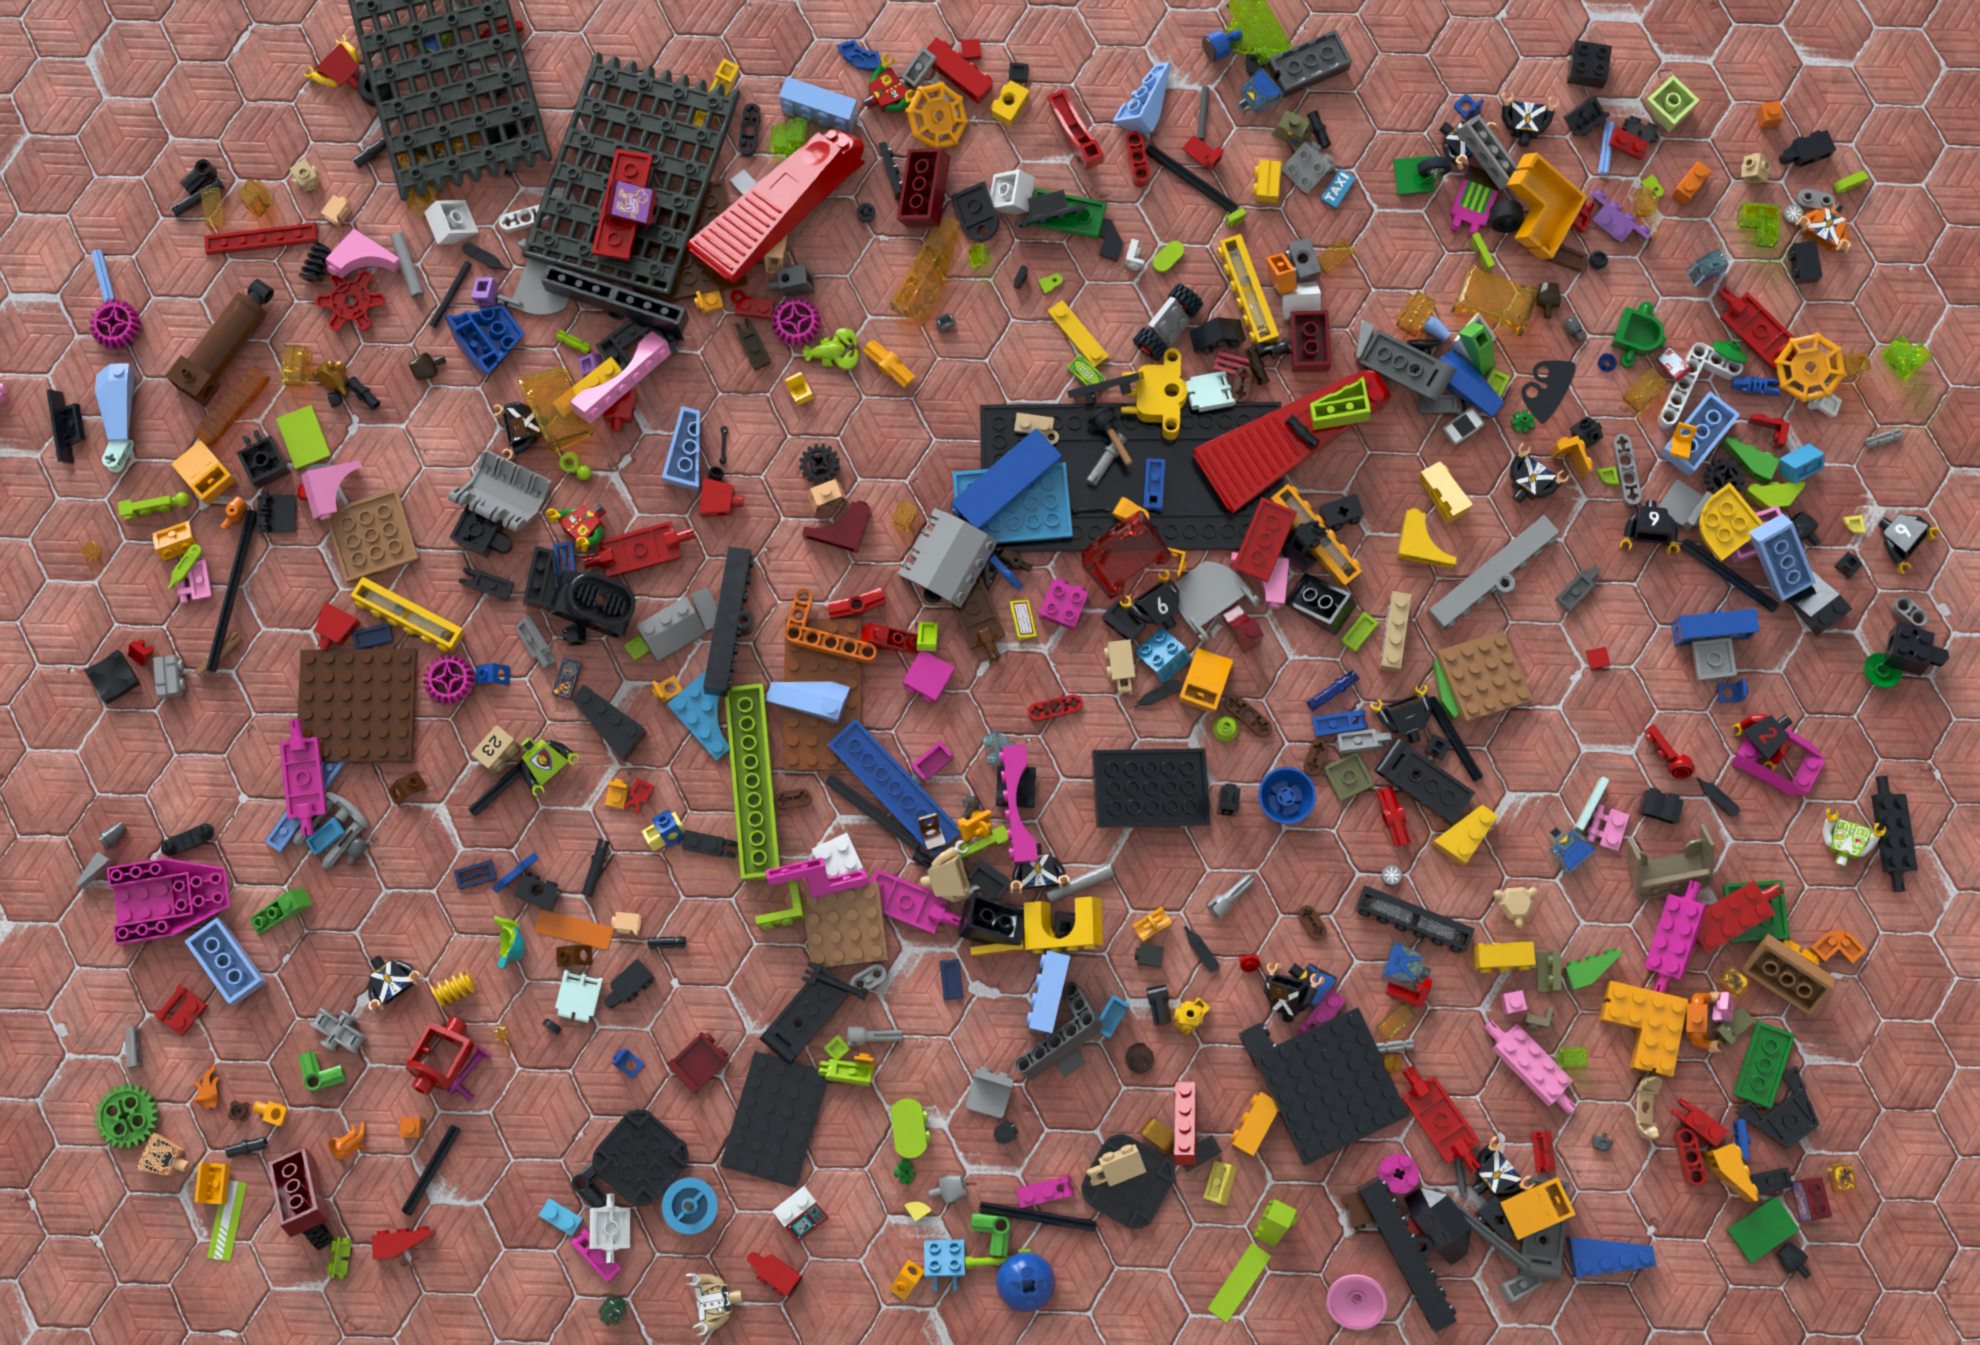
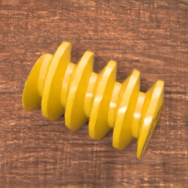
M466 969V976L459 972V979L453 975L451 983L444 979V986L437 982L438 989L431 985L432 993L442 1007L446 1006V1000L449 1003H453V997L456 1000H460V993L464 997L468 996V991L472 994L475 993V984L468 969Z

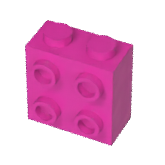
M1053 579L1040 610L1039 618L1075 631L1089 592H1086V589L1076 585L1073 587L1068 585V582L1063 579Z
M920 651L902 681L903 686H905L904 689L911 694L918 693L922 696L921 699L927 703H937L953 676L955 667L926 651Z

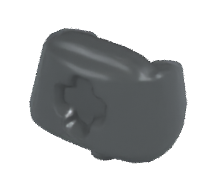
M948 313L936 319L938 331L946 330L948 332L950 331L949 328L956 324L952 315Z
M1603 1132L1602 1137L1594 1134L1592 1146L1595 1149L1607 1152L1614 1141L1606 1139L1607 1133Z

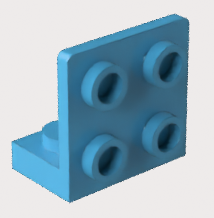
M1164 628L1158 630L1135 651L1136 656L1153 669L1162 684L1169 681L1192 660L1185 646Z

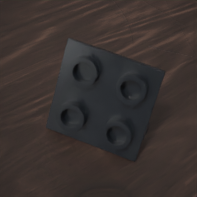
M267 492L258 495L256 532H295L296 495H269Z

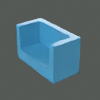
M1807 444L1779 458V473L1796 484L1824 469L1825 453L1811 444Z
M1112 995L1100 1016L1103 1027L1098 1034L1110 1040L1130 1004Z

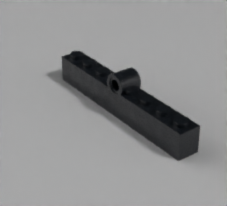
M548 265L541 279L546 291L606 310L610 317L617 320H623L625 316L681 335L689 321L686 308L552 265Z
M728 546L703 685L704 694L728 697V691H732L733 688L731 674L735 673L736 670L734 657L739 653L738 637L750 635L754 630L753 616L743 608L744 602H748L749 591H746L747 585H751L752 574H749L750 568L754 567L755 562L751 549Z
M1376 1176L1358 1186L1356 1189L1431 1329L1437 1333L1456 1322L1454 1307L1451 1303L1448 1304L1444 1298L1447 1296L1441 1285L1438 1287L1435 1281L1437 1276L1432 1268L1429 1269L1426 1261H1428L1427 1256L1433 1251L1432 1242L1423 1235H1414L1413 1232L1409 1233L1407 1229L1409 1224L1404 1215L1400 1216L1397 1210L1399 1205L1395 1198H1391L1387 1191L1390 1188L1384 1179L1381 1180ZM1423 1242V1248L1418 1250V1245Z

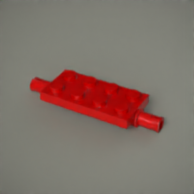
M1725 286L1717 295L1729 305V309L1720 317V320L1774 371L1776 369L1775 359L1784 350L1789 339H1794L1795 337L1748 292L1741 298H1737ZM1795 348L1791 351V353L1785 361L1791 362L1793 360V358L1796 356Z
M672 521L603 539L599 543V554L583 557L582 560L585 569L602 565L605 567L607 577L612 578L680 559L682 557L678 545L681 542L696 539L693 527L676 532V530L674 531Z
M1755 880L1707 907L1695 944H1700L1707 954L1775 915L1769 901L1784 894L1782 888L1774 892V890L1781 887L1780 884L1777 882L1762 891Z
M1413 1066L1403 1071L1402 1074H1404L1412 1086V1090L1401 1098L1446 1164L1458 1157L1463 1160L1470 1173L1479 1168L1481 1165L1472 1154L1471 1148L1478 1144L1480 1140L1435 1075L1424 1081L1418 1076Z

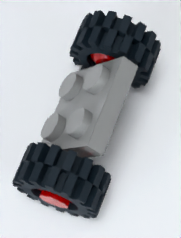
M1178 283L1169 293L1167 302L1148 324L1151 330L1149 331L1148 328L1145 329L1143 327L1134 337V345L1142 353H1145L1147 357L1149 356L1150 359L1159 361L1191 321L1188 315L1194 317L1204 305L1203 301H1201L1202 299L1192 289L1190 290L1184 284Z

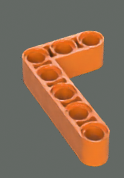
M800 588L796 591L785 629V636L790 644L867 664L873 663L877 659L876 647L871 643L806 627L813 605V596L807 588ZM806 594L809 596L806 602L799 600L801 595ZM796 613L804 614L802 620H795L794 616ZM792 631L799 632V636L795 639L790 638L789 634ZM815 635L818 637V640L815 643H809L808 638ZM829 640L836 641V645L833 648H828L826 643ZM853 645L855 649L853 652L848 653L845 651V647ZM870 649L874 653L871 657H865L863 655L864 651Z

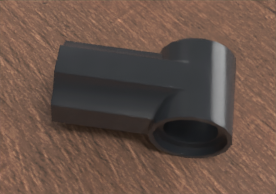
M200 159L196 162L195 168L179 183L190 194H193L206 181L213 180L217 175V170L208 160ZM209 167L208 171L203 173V170Z
M1166 985L1146 988L1154 1025L1171 1023Z

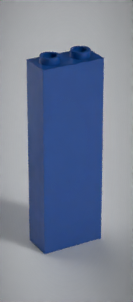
M1037 428L1034 429L951 501L952 513L957 518L961 517L965 522L982 530L1062 460V455Z

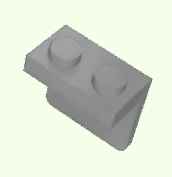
M1305 141L1282 167L1283 173L1304 193H1309L1327 172H1332L1337 167L1334 163L1335 160L1329 154H1324L1320 150L1321 146L1315 141Z
M1677 480L1658 507L1666 508L1674 521L1688 531L1693 525L1697 527L1703 506L1713 494L1707 491L1704 495H1701L1680 480Z
M983 1066L980 1069L976 1068L966 1107L977 1112L1002 1118L1014 1082L1013 1079H1010L1011 1075L1000 1072L999 1075L993 1074L992 1069Z

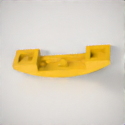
M723 58L708 93L716 85L721 84L724 87V97L727 98L735 83L740 66ZM696 110L692 125L702 127L707 113ZM713 116L711 125L713 124L717 116Z

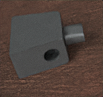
M805 265L778 270L777 279L768 281L770 291L780 290L784 296L815 293L813 275Z

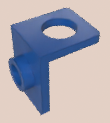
M1465 94L1454 103L1453 107L1467 121L1482 111L1481 107L1484 100L1481 99L1475 103L1468 94ZM1462 102H1469L1471 108L1468 111H1464L1460 105Z
M495 663L476 666L475 683L477 685L487 683L509 685V666ZM500 669H502L505 673V677L503 680H501L498 677V671Z
M1741 679L1737 683H1719L1717 685L1719 703L1741 702L1748 696L1746 679ZM1724 688L1732 689L1733 696L1731 698L1723 696L1722 691Z
M669 810L652 818L667 847L670 848L684 839V835ZM671 833H678L674 840H668V836Z
M625 1048L619 1050L613 1057L614 1061L612 1064L631 1079L644 1066L640 1059ZM628 1060L636 1062L637 1067L634 1071L626 1069L625 1064Z

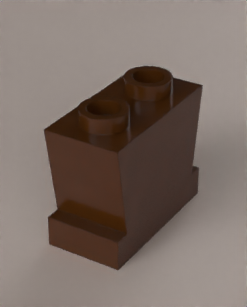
M1358 1192L1340 1196L1341 1203L1346 1204L1349 1228L1354 1227L1356 1231L1366 1228L1365 1224L1373 1222L1375 1225Z

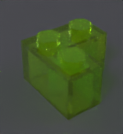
M794 118L793 120L789 119L788 126L782 123L772 125L770 136L771 153L793 154L804 145L810 137L808 122L802 118Z
M1743 202L1738 208L1737 228L1755 229V247L1774 248L1778 243L1780 205Z
M1903 334L1880 353L1883 360L1895 369L1897 376L1905 381L1934 357L1922 343L1914 347Z

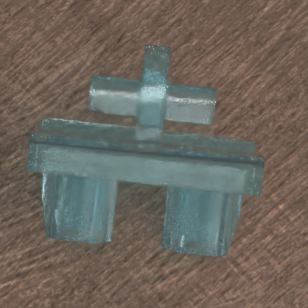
M992 730L989 735L982 738L985 748L994 747L995 753L987 755V761L989 765L1004 766V763L1000 764L999 752H1003L1002 746L1016 745V743L1009 742L1008 736L1003 737L1002 731Z

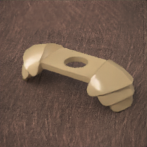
M1652 1075L1644 1077L1637 1090L1635 1123L1640 1137L1647 1140L1659 1137L1658 1124L1653 1123L1654 1095L1660 1094L1663 1080ZM1643 1102L1648 1104V1111L1646 1113L1642 1111Z

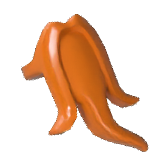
M215 1064L204 1074L203 1086L199 1082L192 1083L198 1088V1097L193 1099L194 1102L206 1110L210 1107L215 1108L218 1103L216 1083L220 1078H214L212 1085L210 1082V1076L216 1068Z
M364 1121L360 1123L357 1135H355L356 1128L351 1126V1131L342 1138L334 1137L329 1140V1149L336 1158L343 1160L358 1149L365 1150L364 1145H358L365 1134Z

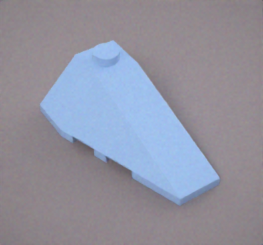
M1169 62L1154 65L1142 80L1143 85L1137 91L1134 90L1131 94L1132 99L1127 104L1123 103L1113 120L1114 124L1130 131H1138L1141 134L1153 132L1161 114L1171 67Z
M109 364L96 375L95 394L109 441H128L135 374L129 364Z
M771 682L765 701L839 724L851 687L835 682Z

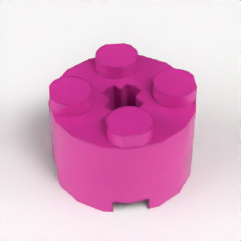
M1402 1154L1390 1155L1384 1158L1378 1166L1376 1173L1378 1178L1384 1179L1388 1184L1390 1190L1387 1192L1396 1195L1408 1193L1414 1189L1419 1180L1418 1166L1413 1159ZM1395 1169L1402 1172L1400 1180L1393 1175V1173H1396Z

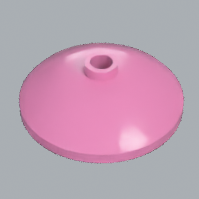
M1353 1274L1338 1279L1332 1284L1327 1294L1326 1303L1329 1314L1338 1324L1348 1329L1364 1330L1371 1328L1383 1319L1387 1310V1297L1384 1289L1378 1282L1364 1275Z

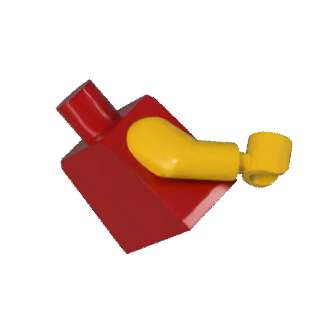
M342 35L344 40L342 42H338L336 39L338 46L315 70L312 67H308L311 74L306 75L304 73L308 80H314L321 85L333 88L337 86L341 88L347 82L353 89L357 88L359 79L354 74L359 69V58L357 50L347 41L345 35Z

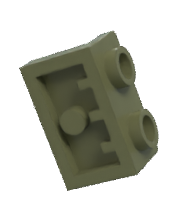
M1561 951L1537 953L1538 992L1561 991Z

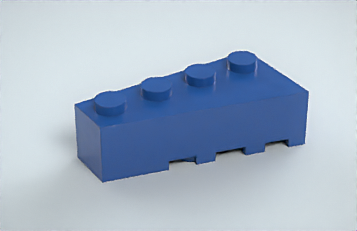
M1566 1237L1572 1276L1575 1278L1656 1266L1653 1246Z

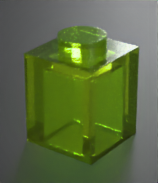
M1587 1047L1560 1048L1559 1052H1557V1063L1560 1064L1562 1069L1588 1067Z

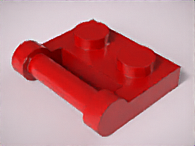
M179 984L176 987L177 991L154 1016L183 1037L208 1005L186 987ZM185 995L187 999L171 1019L168 1018L166 1015L179 999Z

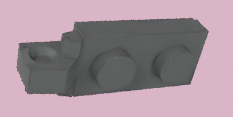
M1595 565L1589 572L1586 570L1580 572L1558 595L1555 601L1569 613L1595 586L1597 580L1594 577L1601 570Z

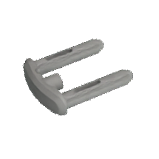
M331 792L325 793L327 812L334 804H337L340 809L335 816L342 822H345L349 816H352L354 822L324 857L322 867L325 869L335 864L363 828H368L367 819L354 804ZM326 814L318 815L312 822L313 830ZM301 827L294 834L293 843L295 845L304 842L308 837L301 836Z

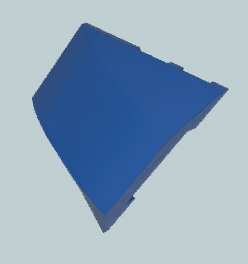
M504 305L483 308L480 311L470 313L467 311L460 315H445L456 344L473 367L486 375L496 367L524 336V332Z

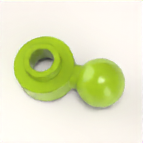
M566 452L562 455L559 463L564 471L573 472L575 470L580 480H588L591 477V469L588 466L579 465L580 460L577 454ZM571 458L573 463H569L567 459Z

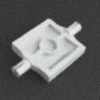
M606 1194V1206L590 1208V1249L606 1251V1263H614L615 1250L630 1248V1208L615 1206V1194Z

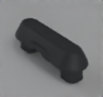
M205 823L168 838L161 844V851L166 856H172L194 848L210 840L214 836V828L212 825Z

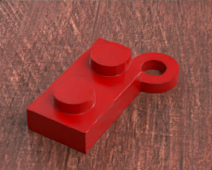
M739 289L731 292L730 299L736 304L735 315L771 320L774 311V300L748 297ZM736 294L741 295V298L739 300H736L734 298Z

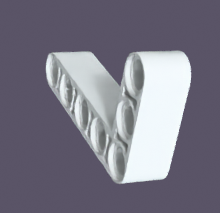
M1704 343L1694 344L1685 358V361L1693 368L1694 373L1689 372L1679 382L1675 379L1658 416L1657 423L1659 427L1670 429L1676 423L1701 368L1724 379L1732 380L1742 372L1743 364L1722 357L1714 348ZM1694 351H1699L1702 356H1696ZM1711 359L1718 360L1719 364H1714ZM1729 366L1734 367L1736 373L1731 372ZM1679 383L1685 384L1687 389L1680 388ZM1671 399L1677 400L1679 405H1674ZM1664 416H1669L1672 422H1667Z

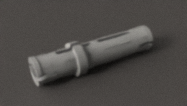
M1117 433L1121 443L1124 444L1127 438H1123L1122 434ZM1113 442L1106 446L1104 454L1086 479L1094 486H1097V483L1113 459L1119 455Z

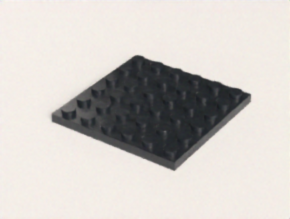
M1359 1007L1253 1056L1303 1166L1409 1116Z

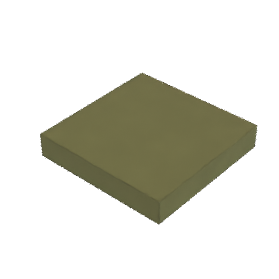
M1354 752L1322 768L1339 803L1375 786L1358 752Z

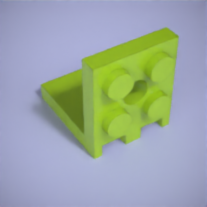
M788 881L793 909L755 916L756 924L759 928L771 930L775 928L774 925L790 926L794 924L793 921L805 919L798 881Z

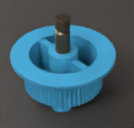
M684 1178L676 1181L667 1189L662 1200V1213L665 1221L673 1230L682 1234H696L704 1231L712 1224L718 1210V1201L714 1190L706 1182L697 1178Z

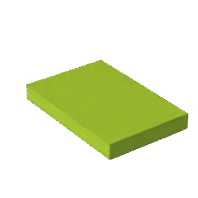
M312 405L276 418L296 471L332 457Z

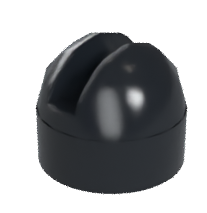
M327 393L331 408L337 407L342 403L340 393Z
M713 466L710 468L708 478L720 482L725 473L720 467Z

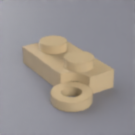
M1017 413L1014 433L1029 435L1037 428L1052 445L1056 444L1059 440L1058 433L1053 430L1054 418ZM1050 434L1055 436V439L1052 441L1048 439Z

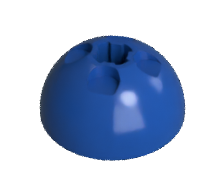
M1280 767L1269 772L1264 777L1259 787L1258 800L1262 811L1271 820L1280 824H1294L1305 819L1313 810L1316 802V790L1312 780L1303 771L1293 767Z
M1021 1252L1012 1255L1001 1265L997 1273L996 1287L1001 1300L1008 1307L1019 1312H1032L1043 1307L1052 1297L1055 1289V1275L1050 1264L1042 1256L1031 1252Z

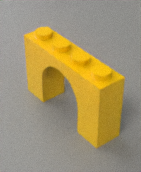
M1075 898V925L1070 934L1061 939L1055 936L1052 930L1050 903L1042 901L1024 903L1025 950H1031L1033 954H1044V950L1059 953L1061 949L1066 948L1067 951H1078V947H1084V950H1095L1096 946H1103L1102 898Z

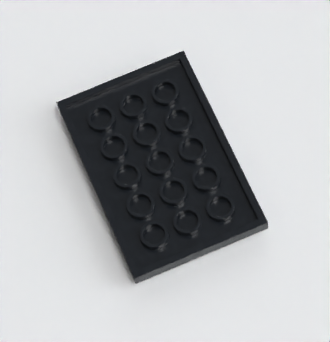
M1205 748L1092 751L1096 828L1210 825Z
M754 1051L720 1166L796 1188L828 1083L825 1076L818 1074L819 1069L795 1062L789 1065L781 1058Z

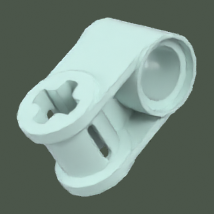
M130 439L128 441H109L106 451L102 456V463L113 473L122 471L133 450L134 441Z

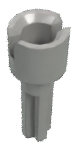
M1247 874L1223 896L1217 895L1206 905L1208 911L1213 916L1217 915V919L1220 920L1231 910L1230 904L1255 882L1254 878Z
M863 1026L848 1027L847 1043L849 1047L864 1046L866 1042L901 1041L903 1034L901 1030L873 1031L866 1030Z

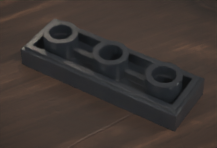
M885 142L879 143L881 157L894 198L898 200L901 196L902 180L898 181L897 175L899 170L897 164L892 163L891 158L894 157L892 148L887 147Z

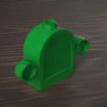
M1642 302L1637 310L1626 307L1622 312L1611 346L1626 351L1620 358V365L1623 368L1628 369L1635 364V355L1646 356L1653 353L1658 347L1663 348L1667 337H1664V328L1657 318L1651 316L1654 307L1650 302Z

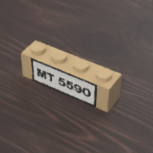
M1392 591L1389 596L1379 670L1398 673L1401 669L1411 594Z

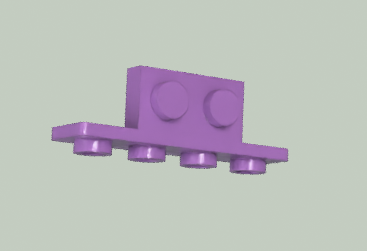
M1599 189L1598 191H1591L1590 194L1604 205L1593 218V221L1622 243L1633 229L1648 240L1653 236L1650 233L1651 230L1646 225L1642 224L1640 226L1635 222L1636 218L1632 214H1625L1621 211L1622 207L1615 201L1611 203L1607 200V195Z

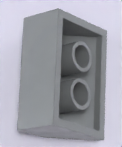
M686 596L636 625L658 662L707 633Z

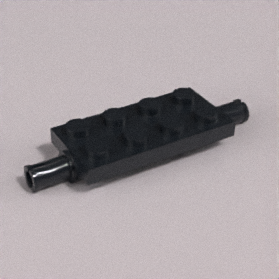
M1877 776L1875 779L1878 794L1872 795L1871 799L1875 824L1879 823L1876 829L1882 831L1886 826L1885 834L1880 836L1878 840L1883 873L1888 872L1891 875L1893 892L1906 891L1903 874L1918 870L1906 794H1892L1890 792L1888 776Z

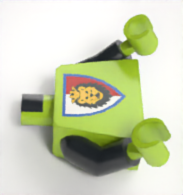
M529 737L521 744L527 751L522 756L524 760L521 765L523 778L528 786L533 789L532 792L535 798H538L536 795L537 790H542L545 794L542 785L569 762L571 765L577 766L573 763L574 757L581 760L579 755L572 754L573 752L561 742L553 740L545 742L541 739L535 744Z

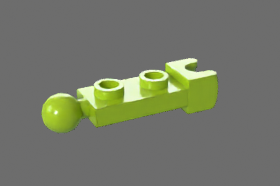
M180 492L173 498L169 495L133 502L131 499L118 502L119 515L124 517V520L138 518V514L147 516L154 511L167 512L170 511V508H175L176 505L180 507L187 506L190 498L187 493Z
M1002 825L992 830V835L986 838L980 836L977 838L978 842L972 845L970 842L959 847L960 850L965 847L968 849L965 853L958 852L957 855H960L961 859L964 860L994 844H997L999 847L1009 842L1005 826Z

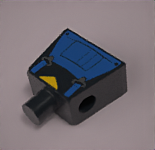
M1294 963L1288 971L1296 979L1309 982V986L1312 984L1310 982L1311 975L1318 974L1316 977L1317 983L1321 976L1325 978V982L1322 985H1317V992L1309 1005L1313 1010L1338 979L1313 964H1308L1303 970Z

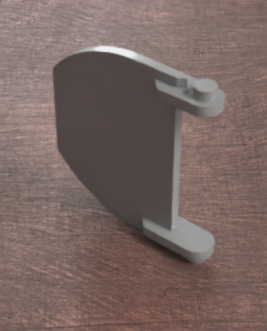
M522 239L521 242H518L517 246L524 250L527 240ZM532 248L531 252L541 254L542 250ZM550 253L549 257L559 259L560 255ZM528 259L513 298L500 294L496 297L498 304L504 305L506 303L511 308L532 315H551L566 309L569 298L545 290L541 279L550 264Z
M1204 561L1176 582V586L1180 591L1179 612L1195 633H1199L1198 638L1201 642L1210 640L1202 627L1240 599L1246 597L1253 607L1258 606L1260 601L1256 595H1251L1253 592L1236 572L1227 566L1215 562Z

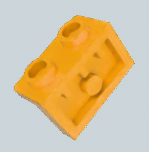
M189 521L152 533L155 550L162 561L185 554L191 545L197 544L194 540Z

